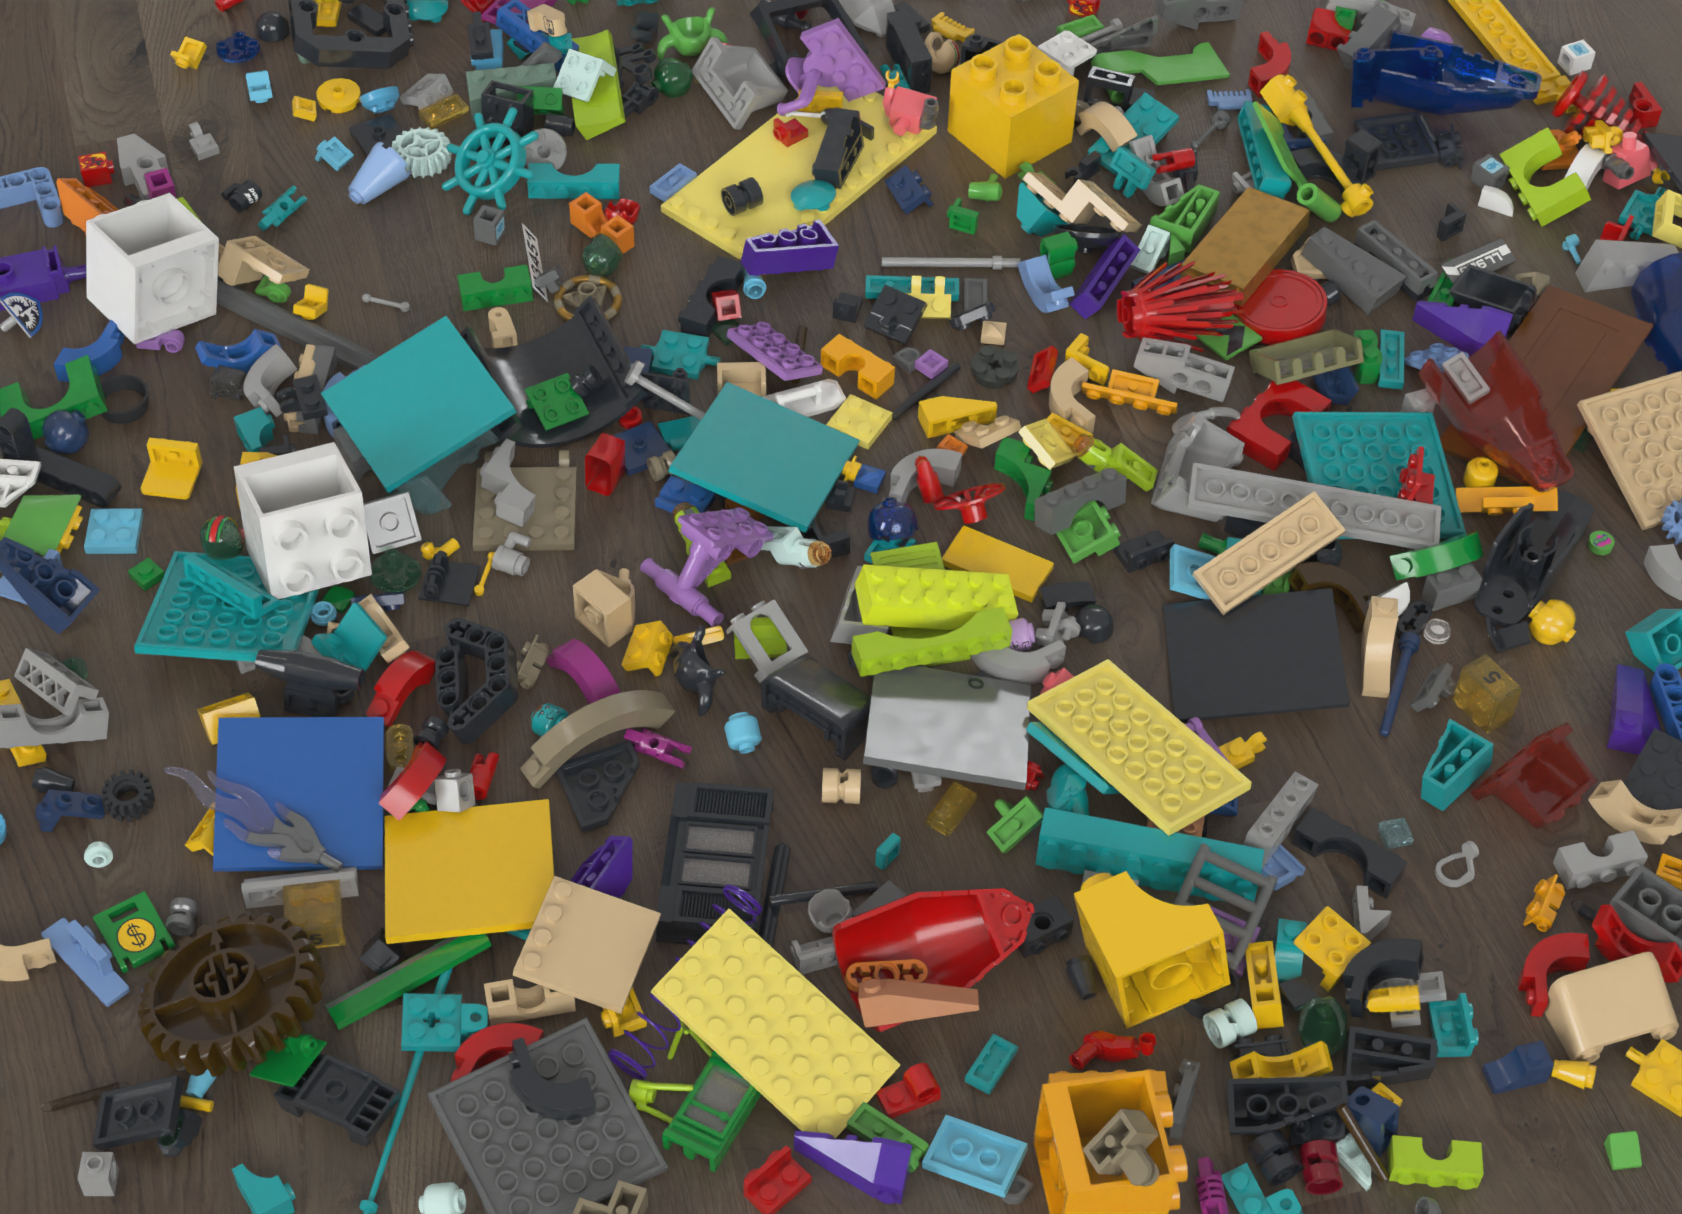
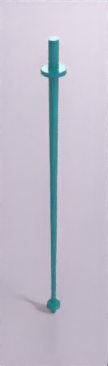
M453 968L440 974L434 994L445 993ZM430 1017L425 1020L430 1028H433L435 1018ZM415 1051L368 1200H362L359 1206L360 1210L364 1211L363 1214H374L377 1212L378 1205L374 1202L425 1051Z

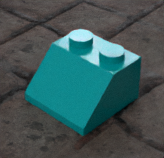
M1659 609L1625 632L1634 656L1651 671L1655 672L1656 667L1663 663L1671 664L1677 670L1682 667V609Z

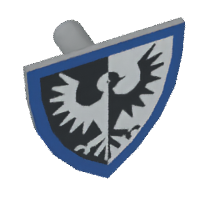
M9 293L0 298V303L11 315L0 324V328L4 332H7L17 323L29 338L40 330L43 315L39 300L22 293Z

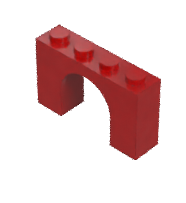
M1272 380L1264 393H1259L1250 407L1246 406L1240 415L1241 418L1232 420L1229 423L1226 432L1245 443L1242 451L1243 454L1275 472L1288 458L1291 441L1269 429L1262 420L1271 415L1292 417L1294 412H1329L1332 400L1297 380L1279 385Z

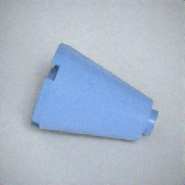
M377 142L348 188L350 192L349 197L356 204L368 203L410 176V170L408 172L405 170L406 162L390 146L385 149L382 147L384 143Z

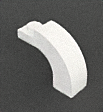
M1587 143L1574 159L1565 178L1577 172L1588 190L1597 172L1600 169H1605L1604 160L1608 154H1605L1600 148L1591 149L1589 143Z

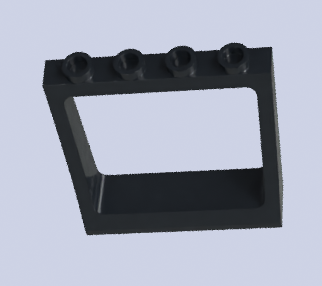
M777 0L759 4L750 12L783 77H786L785 69L789 58L771 21V18L823 7L833 20L839 18L866 55L869 54L839 0Z

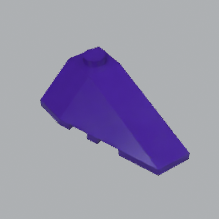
M1418 301L1412 320L1460 351L1467 352L1468 356L1493 364L1504 347L1513 314L1489 306L1475 309L1469 308V305L1461 304L1460 307H1450L1446 303Z
M1617 664L1607 748L1640 755L1654 728L1662 730L1644 670Z
M795 1131L794 1150L883 1203H902L910 1174L911 1144L880 1137H873L872 1142L858 1141V1137L855 1135H847L846 1139L839 1140L829 1133Z

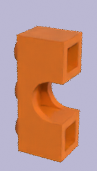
M587 192L569 203L571 224L616 257H620L635 246L634 226L619 215L608 221L603 213L602 203Z

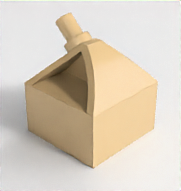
M596 569L573 585L575 618L604 644L610 647L632 632L635 620V589L629 579L628 569H620L619 578Z

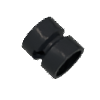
M753 177L740 181L738 186L732 184L721 190L723 205L731 216L741 214L747 208L753 209L763 204L764 198L761 187Z
M1277 1129L1263 1133L1252 1141L1247 1149L1258 1166H1262L1260 1171L1270 1186H1278L1289 1181L1302 1169V1164L1294 1152L1288 1150L1289 1144L1280 1130Z

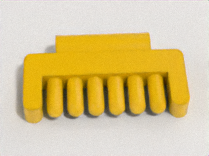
M940 12L931 20L934 32H939L942 36L954 42L957 39L964 42L968 36L973 35L975 32L974 28H966L965 25L957 24V21L949 19L948 16L944 17L943 12Z

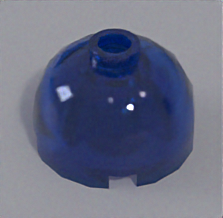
M896 497L883 498L882 503L877 504L870 511L867 526L868 534L871 539L881 541V536H889V540L910 537L915 534V530L918 531L916 513L909 504L904 501H897Z

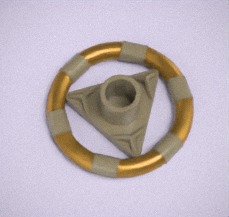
M591 274L568 279L560 285L561 290L557 291L554 295L555 309L566 321L574 315L565 309L563 301L576 309L589 296H592L602 307L608 289L614 299L612 306L604 312L608 321L618 313L622 304V295L616 284L605 277ZM579 285L578 291L565 294L574 286Z

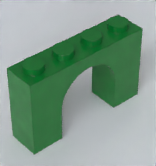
M88 355L65 363L70 383L69 390L60 402L45 409L31 408L29 398L19 382L0 389L1 417L10 408H16L23 412L28 419L35 440L44 436L42 433L44 420L54 411L64 409L73 412L78 410L87 419L107 412L108 409L97 369Z

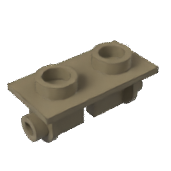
M537 634L531 643L529 641L525 642L520 651V655L523 658L521 662L517 660L518 682L524 689H530V687L534 686L541 671L532 665L534 664L542 668L546 660L545 658L549 655L548 645L536 642L539 636Z

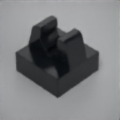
M838 480L837 485H834L828 495L826 509L851 513L855 488L848 487V481Z

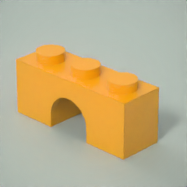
M838 334L821 349L820 365L838 377L849 370L859 371L858 389L876 400L894 384V366L841 334Z

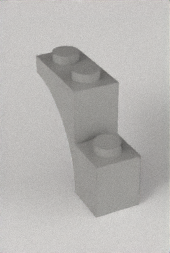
M506 438L501 446L495 448L489 463L485 462L480 471V476H482L481 487L497 494L494 504H496V516L523 528L535 510L536 495L521 486L513 476L510 465L514 459L515 442Z

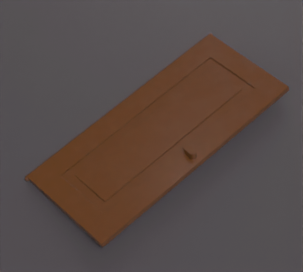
M1548 285L1482 378L1490 388V392L1471 404L1465 402L1440 437L1443 452L1466 462L1476 457H1485L1497 465L1499 476L1526 487L1547 486L1587 426L1577 404L1581 400L1611 391L1654 325Z

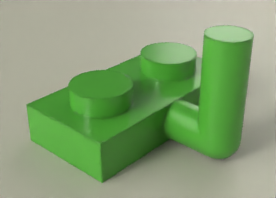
M1027 796L1015 807L1011 802L998 799L995 801V808L1003 817L987 831V834L1002 853L1006 854L1042 822L1044 814L1031 798Z

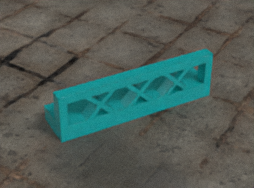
M193 553L183 557L187 579L256 620L279 606V599L212 559L203 560Z

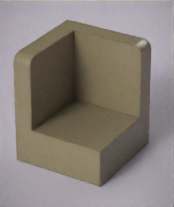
M1539 272L1515 274V279L1534 285L1537 289L1536 294L1538 297L1550 285L1549 275Z

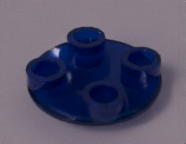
M237 31L233 33L232 37L216 43L217 56L221 60L230 63L248 61L254 58L260 51L259 41L253 37L246 36L243 31Z

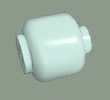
M454 1182L428 1185L424 1194L419 1198L421 1214L464 1213L466 1208L465 1193Z

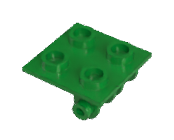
M568 373L524 389L528 397L526 405L529 409L533 408L545 431L589 415L583 400L572 388Z
M300 1034L296 1038L288 1036L284 1039L287 1048L278 1053L272 1049L266 1053L267 1060L256 1065L249 1075L294 1087L327 1042L315 1039L310 1034Z

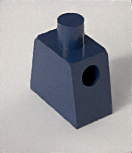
M1361 1086L1351 1095L1348 1094L1347 1106L1376 1154L1380 1157L1387 1150L1392 1135H1397L1399 1106Z

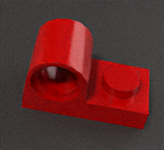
M1642 81L1634 83L1629 95V101L1632 105L1631 110L1634 114L1629 124L1632 125L1638 118L1642 123L1640 129L1657 126L1663 109Z
M919 1063L910 1067L904 1073L902 1081L879 1089L876 1092V1098L885 1116L892 1119L941 1100V1089L927 1063Z

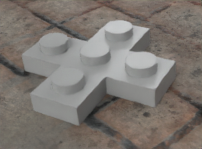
M1443 971L1421 973L1419 980L1391 978L1378 983L1372 988L1374 990L1390 986L1418 984L1420 1003L1447 1000ZM1419 1011L1390 1012L1392 1028L1421 1025Z

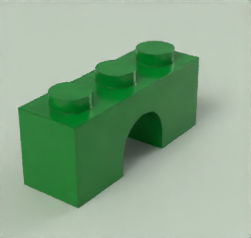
M527 265L504 268L505 277L497 283L484 281L481 272L457 275L463 311L533 301L532 283Z

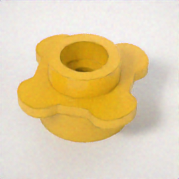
M854 456L852 462L847 460L841 473L845 475L844 481L850 480L854 482L862 464L856 462L857 456Z

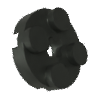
M989 345L983 346L980 352L976 353L972 358L971 375L976 377V382L986 388L999 389L1003 384L1009 383V386L1018 376L1019 364L1017 362V355L1014 352L1001 348H993ZM992 366L998 367L995 370L991 369Z

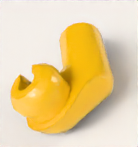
M451 538L441 547H434L433 543L426 542L420 549L423 553L422 556L430 560L433 559L434 554L438 551L446 552L447 557H449L460 548V545L454 538Z

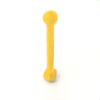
M495 552L488 553V562L480 583L474 587V593L477 596H481L485 592L483 586L492 566Z

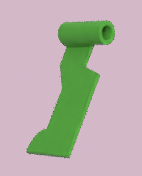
M1209 42L1195 46L1192 54L1155 57L1125 50L1100 53L1091 61V68L1095 66L1125 74L1142 73L1156 85L1223 79L1230 76ZM1105 89L1113 102L1121 103L1124 101L1125 93Z
M1258 102L1252 103L1283 170L1296 182L1299 188L1297 192L1299 203L1310 209L1311 212L1327 223L1336 221L1341 215L1340 204L1316 185L1307 182L1283 137L1284 129L1279 119Z

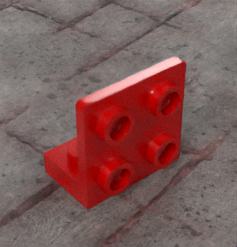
M1419 446L1414 454H1410L1407 467L1402 468L1400 472L1399 482L1402 483V487L1397 498L1433 504L1435 475L1422 472L1424 447Z

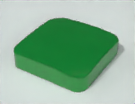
M335 585L331 587L322 601L331 603L337 612L345 613L355 593Z

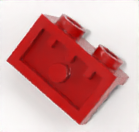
M786 1145L780 1151L775 1150L767 1158L766 1163L759 1169L754 1168L746 1175L744 1179V1196L762 1214H775L812 1182V1176L791 1157V1149Z

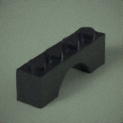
M718 255L714 263L709 264L704 279H700L697 290L694 294L690 295L685 310L682 309L679 313L678 322L680 323L681 333L710 337L716 327V309L709 304L712 301L711 293L733 289L737 292L744 280V266L741 262Z
M1311 808L1294 832L1292 845L1314 858L1330 852L1341 853L1352 858L1362 870L1363 886H1368V889L1385 899L1389 897L1403 877L1407 861L1403 860L1399 855L1380 847L1373 840L1366 839L1354 832L1350 827L1333 820L1324 812Z

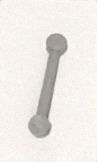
M368 293L362 296V300L366 303L371 301L400 308L403 312L410 310L408 302L396 303L371 297Z

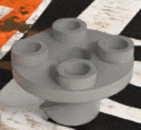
M541 128L534 130L538 132L539 137L525 146L526 165L529 166V163H552L556 170L560 169L567 156V148L563 138L551 129Z

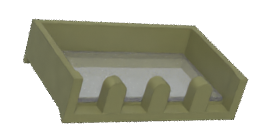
M1335 328L1249 351L1252 374L1258 373L1275 381L1277 385L1364 362L1361 339Z

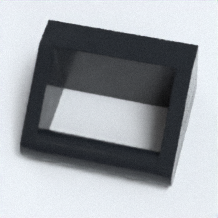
M1093 66L1087 78L1084 102L1092 106L1102 101L1090 98L1093 86L1125 93L1123 105L1106 103L1114 107H1121L1125 113L1128 110L1135 76Z

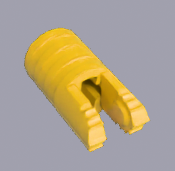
M1418 984L1371 989L1367 995V1008L1370 1012L1392 1013L1421 1010Z

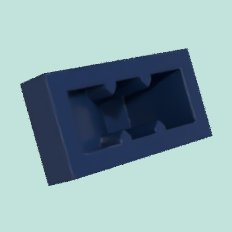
M1541 1040L1515 1046V1049L1506 1056L1484 1064L1482 1072L1492 1093L1498 1094L1547 1082L1554 1064Z

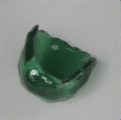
M1334 997L1311 998L1299 1014L1298 1034L1301 1036L1303 1046L1306 1048L1323 1041L1327 1044L1329 1055L1335 1054L1343 1048L1348 1029L1346 1011Z

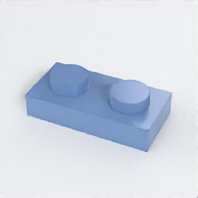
M679 163L649 186L650 193L665 202L695 179L697 173Z

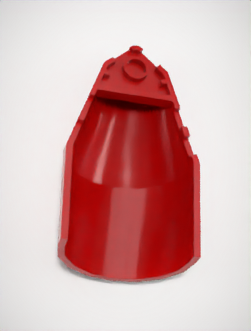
M1004 888L914 892L837 923L833 927L832 939L835 956L843 980L847 969L854 963L917 959L922 961L928 970L924 983L970 988L1024 942L1027 935V926L1035 910L1033 904L1013 895L1012 892ZM899 968V980L902 979L903 975H912L913 979L917 980L919 974H921L916 973L915 968H911L907 974H901V968ZM881 969L878 972L880 979H894V975L889 969ZM871 970L869 976H860L859 972L856 971L851 978H856L857 983H861L865 977H871L872 979L874 971ZM846 986L853 1003L862 1016L858 999L859 992L852 991ZM904 1022L870 1028L877 1032H882Z

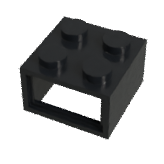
M491 80L481 94L482 115L485 124H502L508 110L514 107L517 109V115L511 129L517 132L521 138L529 134L534 128L533 90ZM496 88L523 94L525 97L521 102L496 96Z

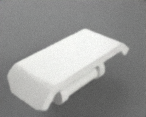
M832 379L762 396L806 417L835 410L846 399L838 382Z

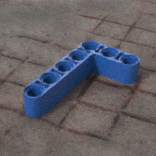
M1667 663L1659 664L1651 679L1649 689L1666 734L1682 742V679L1679 671L1673 665Z

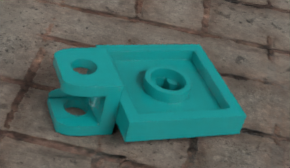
M403 993L401 1051L457 1052L460 1043H464L475 1034L473 1032L487 1028L488 1008L481 1004L462 1003L461 1005L462 995ZM432 1017L440 1023H435L434 1027L430 1028L424 1020Z

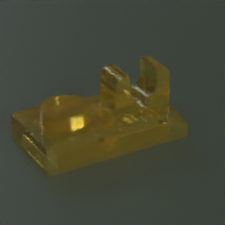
M954 781L928 815L925 824L949 837L976 802L977 793Z

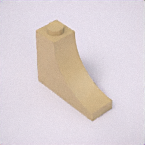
M1371 597L1361 633L1362 696L1388 698L1392 648L1398 622V599Z

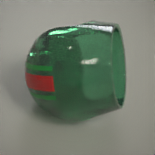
M218 515L208 519L202 525L199 534L200 543L209 558L228 560L241 554L244 541L241 539V529L234 519Z

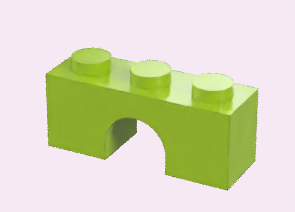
M1392 1135L1387 1148L1389 1181H1396L1403 1185L1420 1183L1428 1184L1431 1187L1456 1186L1459 1189L1469 1190L1478 1188L1484 1175L1481 1142L1451 1140L1446 1153V1159L1444 1160L1432 1159L1424 1152L1422 1137Z

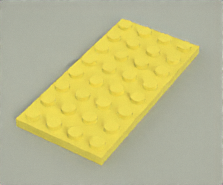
M1109 659L1029 700L1027 703V710L1168 836L1235 799L1251 788L1252 782Z
M730 909L716 921L651 990V993L801 1131L829 1133L836 1139L847 1126V1121L863 1102L867 1103L900 1066L891 1055Z

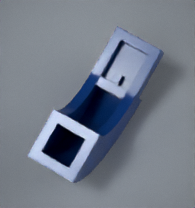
M113 320L109 321L102 335L95 343L79 349H62L54 362L58 381L69 382L65 363L86 355L91 359L99 376L117 365L123 357L120 346L123 344L124 334L117 328V324Z
M254 329L247 339L238 344L221 346L199 341L195 349L202 364L209 367L214 366L218 376L232 377L248 374L253 364L275 344L280 348L281 346L274 333Z

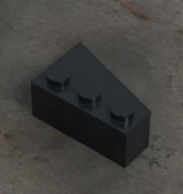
M834 107L817 158L812 165V175L815 177V180L829 182L838 189H841L864 148L859 111Z
M1350 1026L1344 1039L1341 1075L1346 1076L1348 1091L1356 1090L1361 1086L1372 1088L1379 1082L1383 1085L1429 1079L1436 1065L1437 1039Z

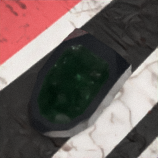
M179 1109L176 1133L158 1137V1145L165 1157L179 1156L183 1148L191 1145L193 1138L199 1135L202 1118L194 1111Z

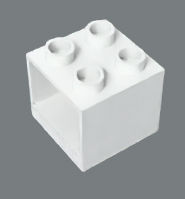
M170 193L150 200H142L135 205L108 214H100L86 221L87 298L109 320H113L117 324V328L134 344L216 315L219 238Z
M335 442L234 466L246 549L270 595L277 599H282L372 575L362 491Z

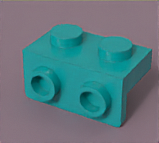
M1459 993L1457 1001L1428 1002L1426 1008L1432 1038L1437 1039L1436 1057L1471 1056L1474 1046L1478 1045L1479 1036L1477 1028H1473L1472 1025L1473 1006L1471 1003H1468L1466 993Z

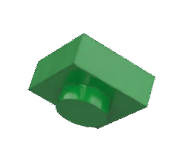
M149 557L128 570L129 577L144 591L162 581L165 575L164 571Z

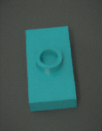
M993 1033L966 1074L964 1082L990 1095L1017 1054L1018 1046Z

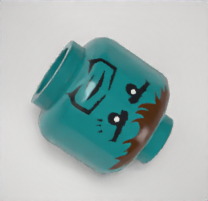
M541 704L531 715L532 730L536 735L542 737L552 727L568 717L569 714L565 709L553 704Z

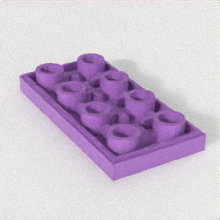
M758 322L755 325H739V327L728 329L726 337L784 381L822 374L823 366L816 362L813 356L804 353L798 345L788 341L785 335L772 329L769 323Z

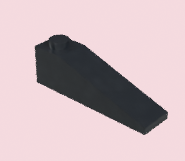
M1346 1076L1227 1079L1230 1135L1262 1134L1335 1110L1342 1103L1348 1105Z

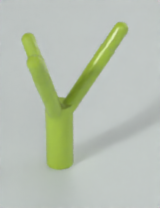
M680 1020L681 1029L675 1034L667 1058L669 1060L673 1059L683 1031L686 1035L690 1033L707 1055L711 1057L712 1050Z

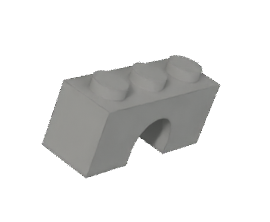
M1634 830L1608 836L1602 850L1605 857L1593 855L1587 849L1584 842L1558 848L1553 864L1566 889L1584 888L1592 883L1600 881L1609 882L1625 875L1632 876L1640 865L1644 866L1648 856Z

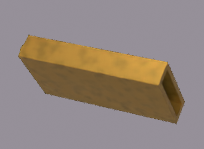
M1248 187L1181 264V267L1195 261L1194 266L1181 272V278L1187 275L1195 278L1215 272L1214 276L1226 274V277L1200 284V286L1232 280L1227 288L1221 290L1236 289V292H1243V300L1233 302L1243 306L1308 228L1310 209Z

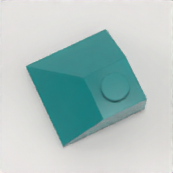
M1024 182L1019 185L1016 216L1022 222L1020 226L1025 232L1030 235L1033 232L1042 237L1052 233L1053 225L1068 224L1059 216L1061 213L1056 208L1051 209L1043 202V196L1039 193L1034 194Z

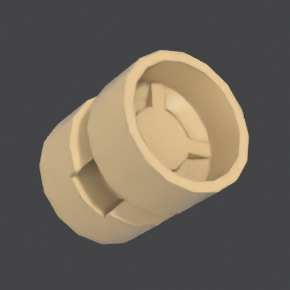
M823 768L822 803H837L839 799H842L845 804H860L861 769H845L844 772H840L838 768Z

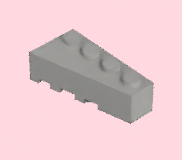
M1596 239L1575 274L1584 292L1672 281L1682 269V258L1674 244Z

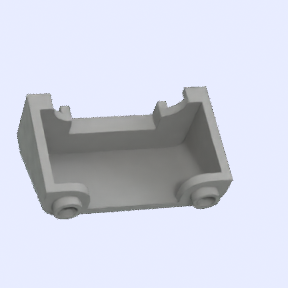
M1198 414L1194 415L1173 435L1167 446L1151 504L1161 510L1212 522L1223 520L1226 515L1187 509L1191 468L1193 462L1231 469L1233 466L1237 467L1243 460L1244 454H1242L1245 443Z

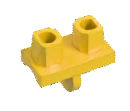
M1595 120V126L1584 127L1583 140L1589 142L1591 149L1600 148L1605 154L1612 153L1610 146H1615L1622 142L1623 131L1617 126L1608 127L1602 120Z

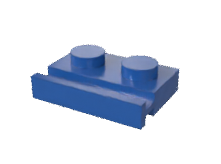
M670 476L660 491L659 497L655 499V507L677 514L681 510L684 511L695 506L700 513H705L714 502L716 494L696 484Z

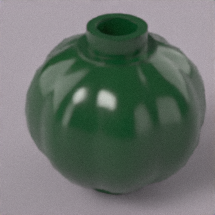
M665 58L656 65L653 74L654 80L651 81V85L658 88L659 92L666 97H681L690 89L691 79L693 78L692 71L687 63H682L675 58Z

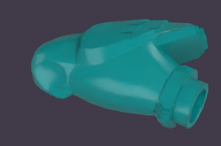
M1067 764L1058 767L1052 775L1051 787L1046 791L1048 807L1089 816L1088 795L1085 789L1087 781Z

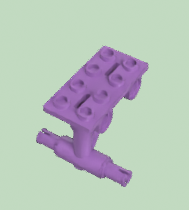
M742 508L679 516L677 521L682 524V535L692 541V545L689 549L690 555L680 576L671 569L662 568L652 558L644 560L640 570L655 581L656 587L659 590L663 591L673 602L682 606L692 616H700L712 627L718 626L722 622L724 615L709 604L708 598L696 588L721 562L730 556L734 548H737L748 558H752L758 554L765 541L773 539L774 534L767 530L768 527L765 524L755 521L749 516V512Z

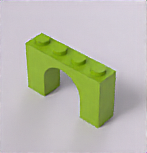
M1548 127L1499 154L1503 164L1510 168L1508 175L1510 174L1511 178L1508 180L1514 191L1519 189L1521 192L1518 194L1519 199L1524 206L1529 205L1530 208L1527 211L1533 221L1538 220L1541 227L1591 200L1586 186L1577 172L1547 187H1536L1529 184L1536 170L1563 155Z

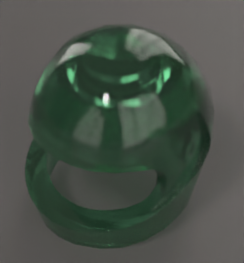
M598 233L592 237L593 242L584 248L582 263L589 274L607 277L618 268L623 254L613 240L604 234Z

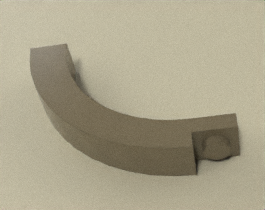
M635 690L600 699L572 713L545 733L531 747L534 754L520 769L532 787L540 789L571 756L588 744L610 733L626 728L650 727L659 730L673 715L675 710L665 696L656 691Z

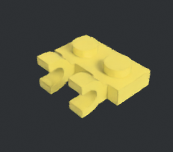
M912 276L911 293L906 294L927 303L928 306L921 318H951V294H944L945 277H935L934 294H922L921 276Z

